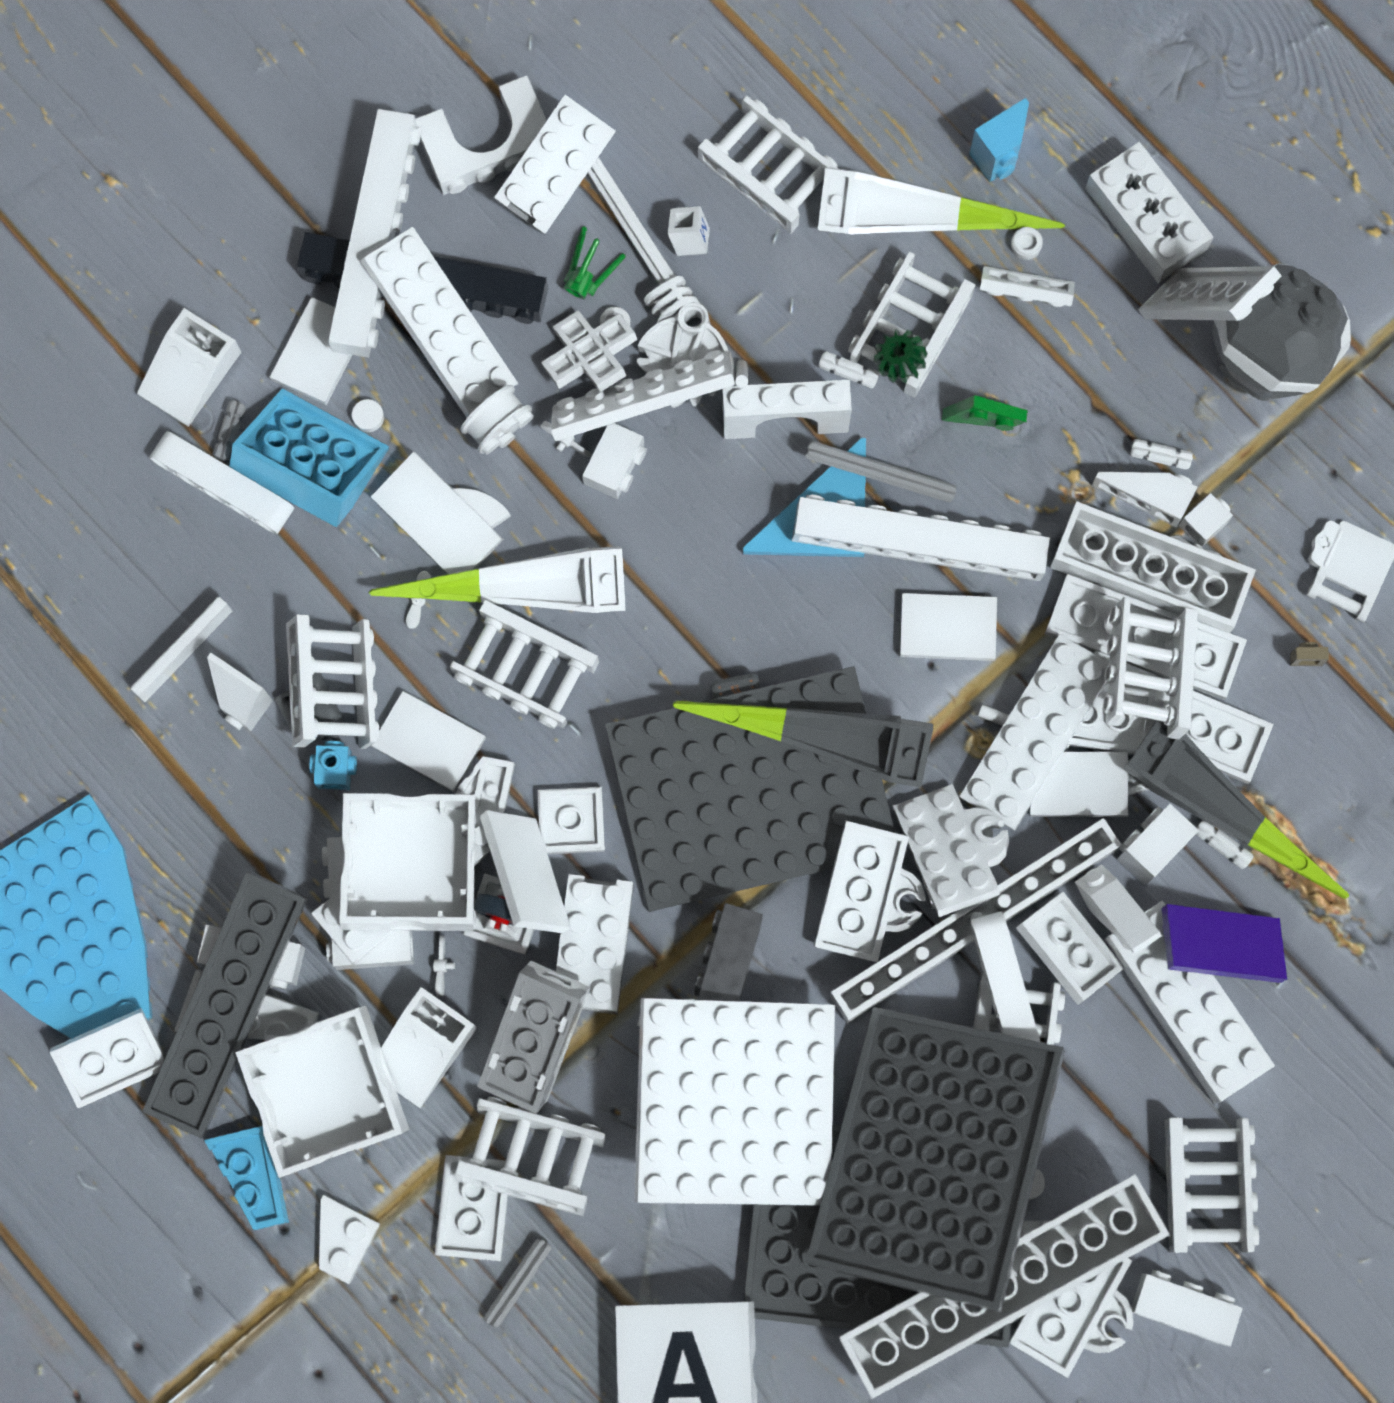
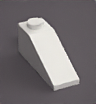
M1098 472L1092 484L1093 487L1174 527H1177L1197 489V486L1193 485L1189 478L1180 474H1175L1174 476L1170 473Z
M1102 864L1075 881L1088 910L1134 954L1162 937L1160 931L1119 880Z

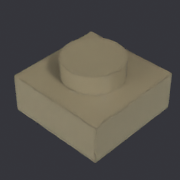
M1316 642L1300 643L1299 647H1296L1290 653V666H1323L1329 660L1328 647H1319Z

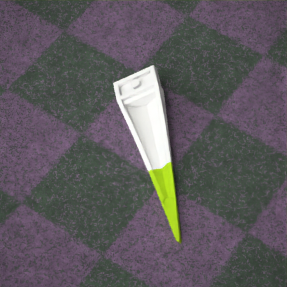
M825 167L818 224L819 231L859 234L1065 227L1062 222L860 171Z
M621 546L587 547L371 589L369 594L371 596L481 603L487 600L494 604L590 613L624 611L625 593Z

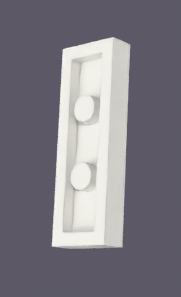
M988 266L983 267L980 290L986 291L990 295L1016 296L1022 301L1039 300L1055 307L1072 306L1075 282Z

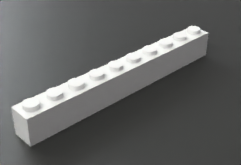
M1101 819L999 884L1000 895L960 909L832 991L830 998L845 1021L849 1023L972 944L974 938L970 927V920L1002 911L1005 920L1008 921L1117 851L1121 843L1105 819Z

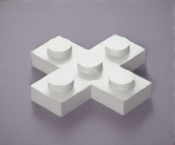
M579 310L553 326L556 335L566 347L541 363L544 370L559 389L584 373L587 374L600 392L626 377L623 367L613 355L638 339L635 332L620 313L595 329L590 326Z

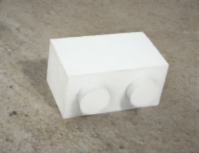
M615 423L607 425L582 475L584 485L618 500L621 492L626 493L632 483L633 475L630 473L634 465H640L645 457L647 448L644 447V436Z

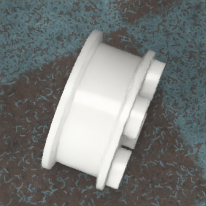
M512 385L498 390L487 398L468 416L461 426L460 431L463 434L469 433L479 444L478 451L481 454L485 453L488 455L498 446L501 448L506 447L515 438L513 432L527 425L534 417L531 413L532 407L530 405L524 406L513 394L515 388Z

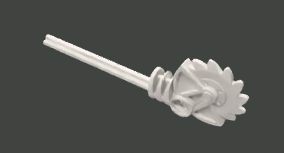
M598 157L588 171V175L659 284L658 287L653 289L644 298L647 306H654L651 313L654 316L660 315V317L658 318V323L644 334L638 344L639 352L645 353L648 357L637 359L639 367L645 373L656 369L665 371L674 368L677 363L684 360H692L693 362L703 359L705 355L713 351H728L720 333L710 325L706 308L700 304L696 297L691 296L693 291L689 287H684L686 283L684 277L674 275ZM692 318L702 320L701 324L696 327L688 326L687 322ZM716 391L708 394L710 396H714ZM702 395L690 399L693 407L700 402ZM682 401V402H679V403H676V404H672L671 407H672V408L678 407V406H680L681 404H683L685 401Z

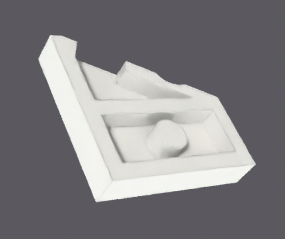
M483 756L473 768V772L459 785L455 794L463 791L466 795H475V806L482 814L486 810L505 813L515 763Z
M323 1195L320 1208L319 1269L350 1284L380 1223Z

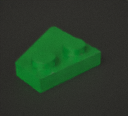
M973 395L943 408L942 420L990 426L999 430L1010 431L1015 426L1027 422L1028 410Z

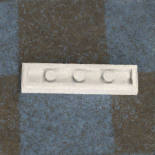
M217 597L131 686V690L141 700L146 702L231 614L232 610L229 605L220 597Z

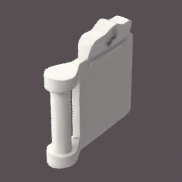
M1328 521L1323 525L1321 532L1313 538L1311 543L1312 551L1308 557V562L1318 568V571L1306 596L1316 599L1317 596L1355 614V619L1365 623L1394 560V544L1346 521H1342L1340 524ZM1324 579L1365 597L1363 603L1361 604L1323 586Z

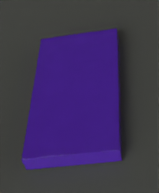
M1166 904L1161 908L1168 970L1282 983L1287 980L1280 918Z

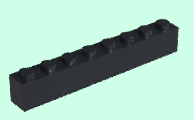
M305 232L297 263L300 276L309 283L321 284L323 281L334 283V286L340 288L350 240ZM433 256L470 312L472 310L482 311L485 315L493 318H502L503 315L514 317L516 321L525 324H531L533 321L541 322L548 292L547 277Z

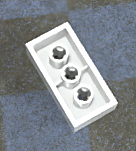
M1140 142L1090 174L1085 190L1158 284L1208 250L1213 240V235Z

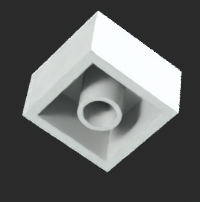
M1171 804L1164 810L1158 806L1140 825L1145 830L1140 833L1136 829L1119 848L1123 853L1117 860L1145 886L1199 831Z

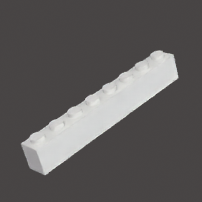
M382 109L377 111L328 340L332 352L369 358L371 348H376L379 331L375 327L377 318L382 319L385 301L381 300L382 292L361 263V260L394 239L396 231H401L403 213H400L402 202H407L409 194V184H406L407 175L413 173L415 166V156L412 155L414 145H419L421 137V127H417L415 115Z
M806 495V498L800 497L797 504L792 542L1033 581H1040L1045 575L1050 537L1041 536L1042 534L1038 531L1025 530L1023 533L1010 531L1009 527L1003 525H994L992 528L979 526L978 522L972 520H962L961 523L948 521L947 517L941 515H931L930 518L917 516L918 514L911 510H900L899 513L886 511V508L880 505H869L868 508L859 507L849 500H838L837 503L824 501V498L818 495Z

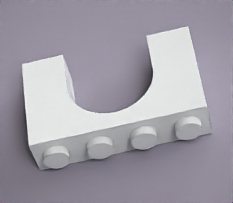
M528 76L499 86L501 100L512 123V130L506 142L493 151L478 153L462 147L453 136L442 109L416 119L417 127H421L420 141L443 195L460 193L468 185L476 182H488L496 174L506 170L512 172L547 121Z
M850 380L747 385L744 388L738 386L723 388L724 439L755 438L756 426L758 424L784 417H802L815 420L817 434L848 433L852 411Z
M342 837L327 838V847H322L323 866H328L329 879L323 880L325 898H331L341 890L344 856ZM407 930L394 931L354 965L332 940V943L326 944L327 961L333 962V967L336 970L413 965V932Z

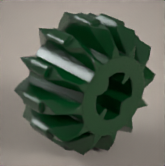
M895 329L894 336L891 338L883 334L884 344H876L875 350L877 354L874 355V362L878 366L880 375L883 377L888 376L889 381L892 383L900 377L901 381L906 384L910 375L918 379L917 369H926L924 359L928 355L926 347L923 346L922 339L919 336L914 337L909 330L901 335Z

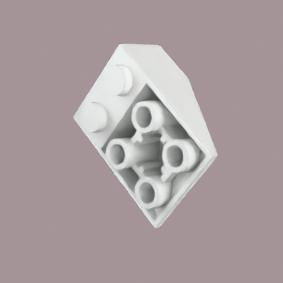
M184 308L165 334L137 394L189 427L239 357L241 350L236 340Z
M422 987L401 1014L381 1047L396 1092L419 1108L423 1106L477 1030V1027L472 1022Z

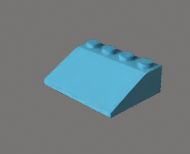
M282 388L233 443L229 467L274 494L337 527L357 502L387 453L389 446Z

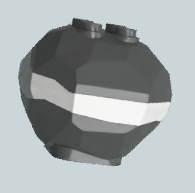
M1289 264L1272 265L1277 269L1281 277L1273 284L1274 289L1271 293L1258 299L1251 306L1252 311L1248 316L1239 321L1214 320L1212 336L1215 354L1220 360L1219 366L1222 374L1251 396L1261 401L1297 396L1318 388L1348 351L1351 342L1350 320L1344 305L1336 294L1322 282L1310 276L1306 271L1297 269Z

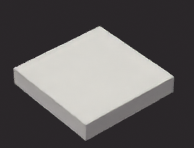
M602 787L538 790L539 830L547 855L605 852Z

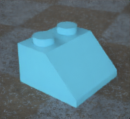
M1026 98L974 130L969 154L989 182L998 177L1002 180L1015 170L1014 167L1018 158L1029 107V101Z

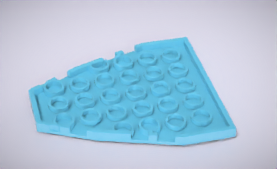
M90 794L0 850V989L31 1015L71 1039L142 1008L148 1021L153 1018L152 1004L149 999L150 978L147 973V944L132 889L134 888L132 878L129 876L126 851Z

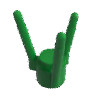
M586 226L581 228L568 273L563 280L565 282L563 288L579 299H585L587 294L594 296L598 287L626 257L624 253H621L593 282L594 275L587 271V268L600 242L598 238L594 239L581 267H577L587 232Z

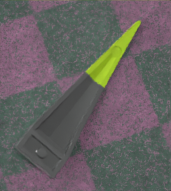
M688 701L673 702V706L676 709L790 744L887 782L915 787L922 786L933 733L932 723L902 719L901 716Z
M1156 720L1124 770L1149 786L1148 790L1337 896L1343 899L1349 897L1346 890L1294 845L1224 776L1187 734L1183 735L1179 740L1168 738L1167 725L1163 721Z

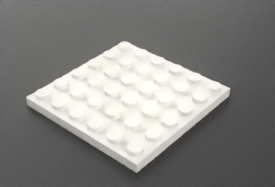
M641 998L634 1202L821 1205L832 1159L835 1005Z

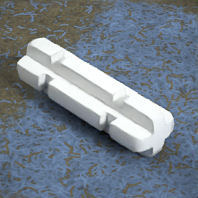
M824 352L819 362L820 369L828 372L833 370L835 371L834 374L856 383L861 381V385L869 388H874L878 381L879 372L871 368L863 369V365L842 357L837 359V355L829 352Z
M1135 439L1131 447L1132 457L1140 459L1147 457L1148 461L1169 466L1176 464L1177 468L1185 470L1189 469L1192 463L1193 453L1181 449L1178 452L1176 448L1153 442L1149 445L1147 441Z
M1204 820L1196 827L1199 830L1196 833L1198 837L1202 840L1207 839L1209 841L1208 844L1227 859L1231 857L1233 863L1239 868H1246L1252 861L1253 854L1245 848H1239L1240 844L1220 829L1217 831L1213 825Z

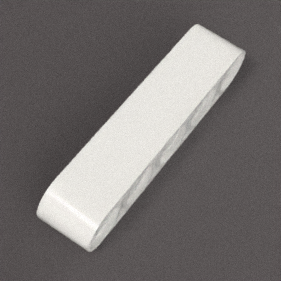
M166 431L149 456L154 463L273 534L278 535L294 510V507L283 498L171 432Z
M1002 911L970 920L972 935L1000 1033L1040 1042L1008 926Z

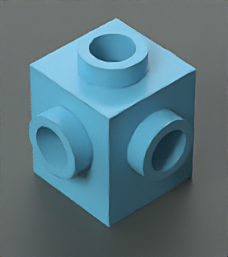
M326 741L325 746H316V755L311 754L309 765L310 774H314L315 786L318 789L350 790L351 775H356L357 757L352 756V751L349 747L344 746L343 742Z

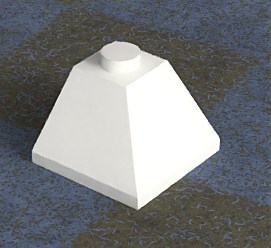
M210 653L207 659L219 707L227 715L224 720L237 730H240L243 726L252 731L273 700L263 687L213 653Z

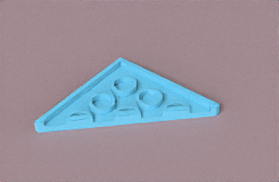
M861 438L847 452L866 457V438ZM831 466L743 547V555L864 557V553L792 542L797 504L800 497L806 498V495H818L823 497L824 501L837 503L838 500H849L854 502L855 506L865 507L866 477Z

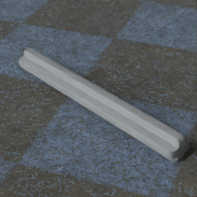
M811 441L808 444L805 457L809 460L945 502H951L955 497L956 486L954 484L815 441Z

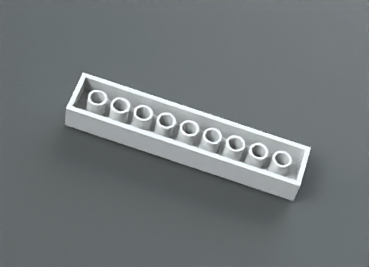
M1135 1174L1019 1238L1001 1312L919 1293L839 1338L869 1395L873 1399L1170 1234Z

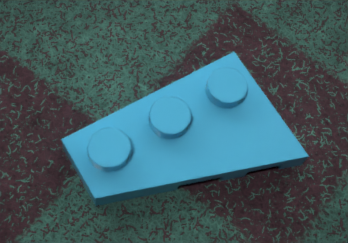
M263 1126L204 1140L208 1149L212 1150L220 1164L218 1167L223 1176L227 1177L236 1193L235 1197L253 1230L289 1223L281 1180L278 1177L265 1140Z

